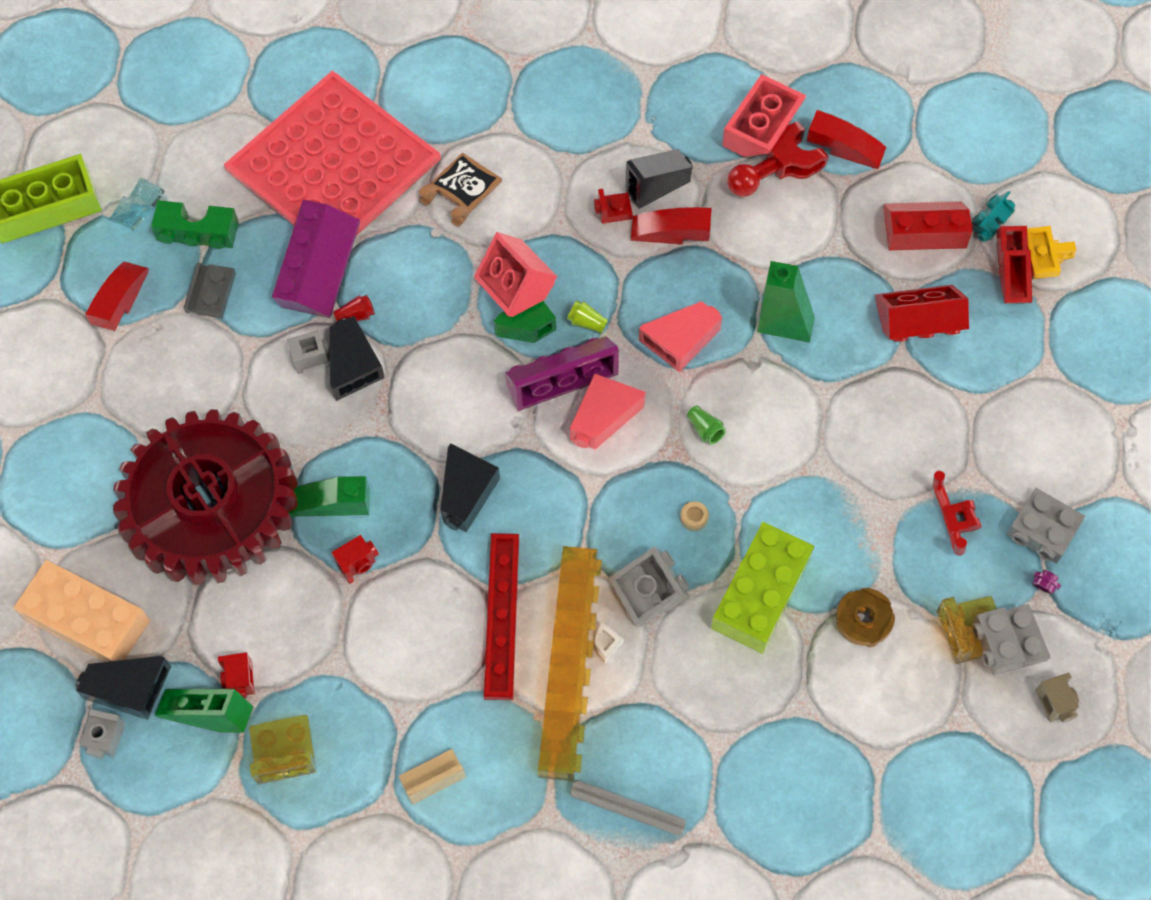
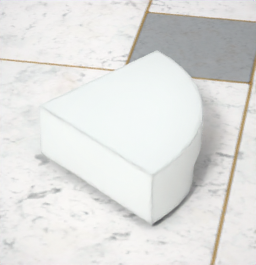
M600 622L595 634V648L601 660L606 663L621 646L624 639L603 622Z

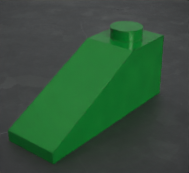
M366 476L335 477L297 486L293 490L298 500L297 508L288 512L290 517L369 515L370 488Z
M165 689L155 716L220 733H244L253 706L235 689Z

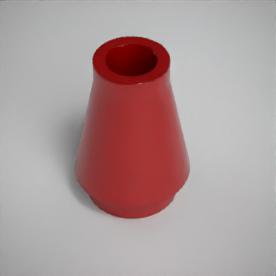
M358 295L341 308L333 311L336 321L355 316L358 322L369 320L370 316L375 315L368 295L362 297Z

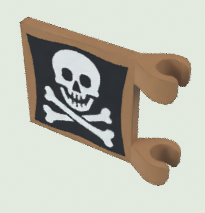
M461 153L430 184L420 189L419 195L422 197L419 201L424 205H429L437 193L441 194L458 206L451 212L453 217L451 222L460 227L468 215L502 182V178L464 153Z

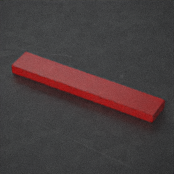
M491 533L484 700H514L519 534Z

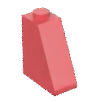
M701 301L643 324L639 328V341L680 372L721 330L722 316L716 308L707 306Z
M594 374L570 427V440L581 448L590 447L597 449L643 409L646 392Z

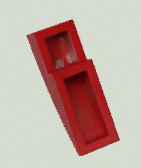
M816 110L809 128L808 142L830 148V155L879 169L886 151L884 144L859 127L834 115Z
M670 208L635 215L632 220L631 241L683 245V239L709 241L712 208Z
M1000 226L996 230V241L1004 303H1032L1031 250H1028L1027 226Z
M122 262L108 276L86 311L85 315L90 324L116 331L123 314H129L149 269L129 262Z

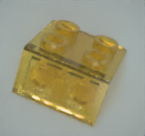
M991 596L956 604L955 598L950 597L943 599L936 612L956 664L983 658L981 643L974 638L972 633V622L977 614L997 609Z
M307 715L250 726L254 764H250L252 778L258 785L317 773Z

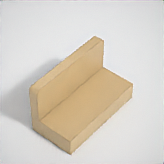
M453 749L399 775V779L412 805L466 778L464 769Z

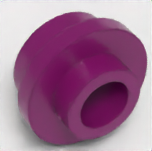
M1043 569L1042 573L1035 571L1033 575L1035 579L1032 582L1034 586L1052 595L1055 590L1060 589L1061 584L1057 582L1059 579L1057 575Z

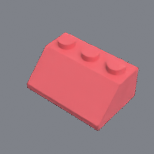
M761 74L724 128L722 146L743 157L769 154L806 99V95Z
M496 232L474 278L508 316L513 317L545 300L554 286L557 275L522 239Z

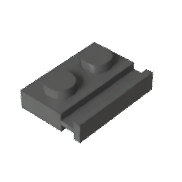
M197 263L183 307L185 313L190 314V312H194L197 315L223 319L236 275L235 269L210 264L204 266L201 263Z

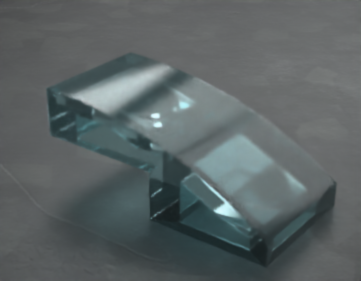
M140 177L128 198L122 197L111 219L131 230L136 229L154 209L157 201L161 199L165 191Z

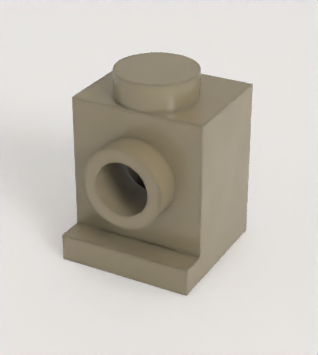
M1070 673L1042 681L1036 689V693L1050 722L1060 719L1062 723L1078 717L1076 710L1079 708V698L1075 689L1068 684L1072 678Z

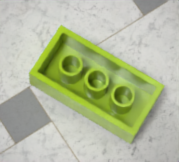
M81 153L0 179V241L2 244L102 211L90 171Z
M762 522L713 616L711 629L763 654L811 559L815 546L768 523Z

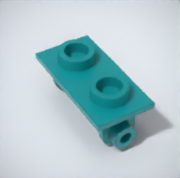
M1010 191L1000 196L998 194L992 196L985 204L987 206L986 210L979 212L971 220L973 224L972 231L978 233L977 237L980 241H989L996 234V230L1000 225L995 219L1002 225L1015 212V203L1012 200L1006 199L1010 195Z

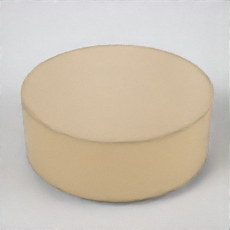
M694 501L683 506L680 520L686 529L699 531L707 525L709 512L705 505Z

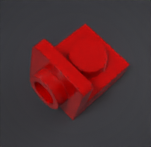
M598 189V199H594V209L596 215L600 214L602 224L633 219L628 192L605 196L604 190Z

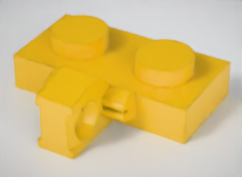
M1051 226L1027 228L1028 250H1031L1033 279L1060 276V263L1074 258L1077 251L1075 242L1059 243V240H1054Z

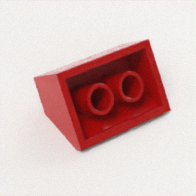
M962 201L886 203L883 205L888 251L966 249L973 231L970 210Z
M953 284L875 294L883 333L892 341H906L908 337L914 336L931 338L937 333L956 335L961 332L960 330L969 329V299Z

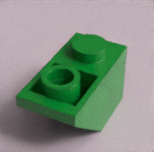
M544 301L513 317L508 316L503 311L493 320L494 332L497 337L535 343L556 331V317Z

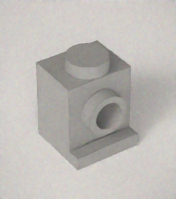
M318 330L287 339L298 374L303 373L304 369L328 363L326 355L330 354L327 338L321 340Z
M90 709L88 714L90 717L80 745L86 750L85 754L98 759H103L104 755L114 757L126 723L118 715ZM99 730H103L102 736L97 738Z

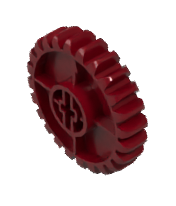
M210 409L206 414L205 420H200L195 411L187 412L185 423L179 424L175 418L171 417L165 421L167 431L164 433H160L157 429L153 428L146 432L150 443L147 446L142 444H134L130 450L136 461L121 463L119 470L125 480H119L114 483L113 492L119 499L113 505V513L120 522L118 531L123 540L129 543V549L136 559L140 561L145 560L146 565L153 573L159 574L165 571L170 580L174 582L181 581L188 574L194 585H202L207 574L211 573L218 584L225 582L227 570L233 568L240 577L247 574L246 561L250 559L256 564H263L267 560L262 550L265 546L272 549L279 548L282 541L277 530H289L293 524L288 512L297 508L298 500L293 490L297 487L298 483L295 473L291 469L289 455L287 451L280 448L278 439L273 433H264L261 424L255 420L247 421L244 424L241 415L236 412L228 414L223 421L218 409ZM218 482H221V483H222V485H223V487H224V489H225V491H226V494H225V495H224V493H223V491H222V489H221V487H220V485H219ZM203 485L216 503L214 507L209 508L199 491L197 492V486ZM187 498L190 504L192 505L194 511H192L186 502Z

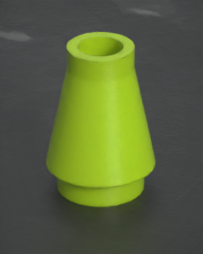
M577 300L567 317V320L571 321L572 325L597 331L601 334L608 322L607 318L599 314L585 301L581 303Z

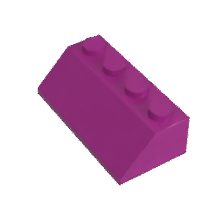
M303 199L272 294V298L281 308L331 318L361 222L359 219L328 204Z
M607 336L592 338L586 341L585 344L577 347H567L561 350L560 353L552 356H542L536 359L535 362L524 366L516 365L512 367L509 371L505 372L506 385L517 410L521 411L590 385L594 374L608 379L617 376L619 370V349Z

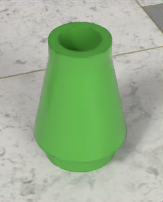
M698 405L688 411L687 418L692 422L703 442L713 445L723 438L726 429L723 427L724 423L707 413Z

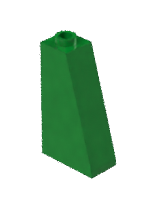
M770 261L757 332L810 343L815 316L799 267Z

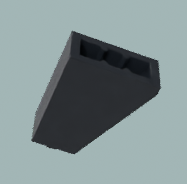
M678 149L631 159L626 162L625 191L629 193L630 198L640 209L691 182L693 165L687 156H683Z
M355 316L340 319L330 326V386L336 401L385 378L382 365Z
M450 443L447 449L440 511L443 523L447 527L455 531L460 529L467 533L500 480L499 467Z
M161 656L88 664L85 672L83 671L79 675L76 691L85 700L148 720L171 669V665Z

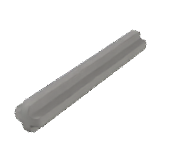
M576 780L572 785L571 796L678 836L683 834L686 820L579 780Z

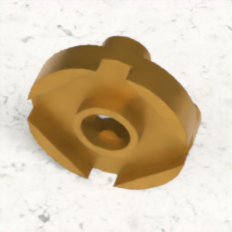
M862 588L861 590L848 592L838 605L836 628L848 641L860 646L874 647L889 636L894 626L895 614H893L891 602L883 593L872 588ZM865 611L871 613L869 618L873 621L863 623L857 614H863Z

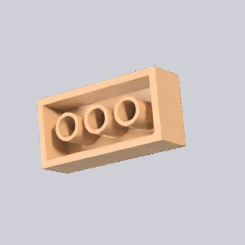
M45 560L13 607L24 620L104 662L125 660L150 622L143 609L48 560Z

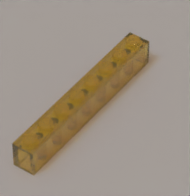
M563 546L538 763L539 778L574 781L575 772L581 773L582 754H577L578 743L584 744L585 725H580L581 714L587 715L588 697L583 696L584 686H590L591 669L586 668L587 658H593L594 641L589 640L590 630L595 631L597 613H592V604L598 603L600 586L594 585L595 576L601 577L602 559H597V549Z

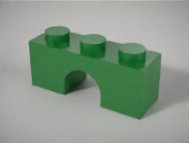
M157 201L151 229L157 241L167 244L172 242L185 243L189 246L205 245L216 249L233 248L239 224L234 208L208 206L207 213L203 219L190 222L188 221L189 216L183 203Z

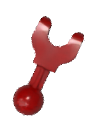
M793 122L786 127L771 152L767 154L765 161L754 167L749 164L736 165L728 174L727 185L734 195L748 197L757 191L760 180L773 173L780 180L785 177L807 179L826 166L829 156L822 148L807 151L798 147L797 145L803 140L805 128L800 122Z

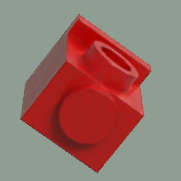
M361 534L331 552L335 563L349 584L354 582V575L367 572L372 567V564L376 562L375 557L379 555L371 540L366 543Z
M248 653L218 656V663L224 670L220 672L222 689H235L245 699L247 695L255 694L253 664Z

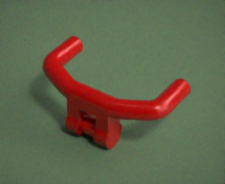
M939 470L934 473L933 489L949 533L953 552L957 556H962L966 551L967 541L965 538H961V533L976 531L982 526L979 518H976L974 512L976 508L973 500H965L951 505L944 487L945 473ZM963 514L965 521L958 522L956 515Z

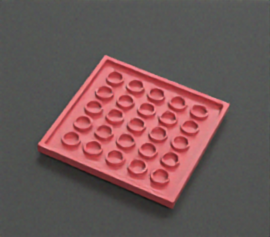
M332 70L224 163V167L227 172L292 225L295 226L304 199L328 204L359 219L361 222L357 231L358 235L440 161L441 155L432 146Z

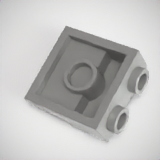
M1035 487L1006 535L1010 536L1016 544L1027 546L1034 550L1042 559L1053 561L1057 564L1086 516Z
M655 546L608 578L635 625L641 627L661 612H669L690 597L686 591L690 588L688 582L682 574L676 575L672 569V566L675 565L672 556L667 550L662 552Z
M1029 604L1008 610L1003 607L977 614L972 622L973 636L977 641H980L983 648L982 657L984 664L987 668L991 669L993 676L1046 662L1051 658Z

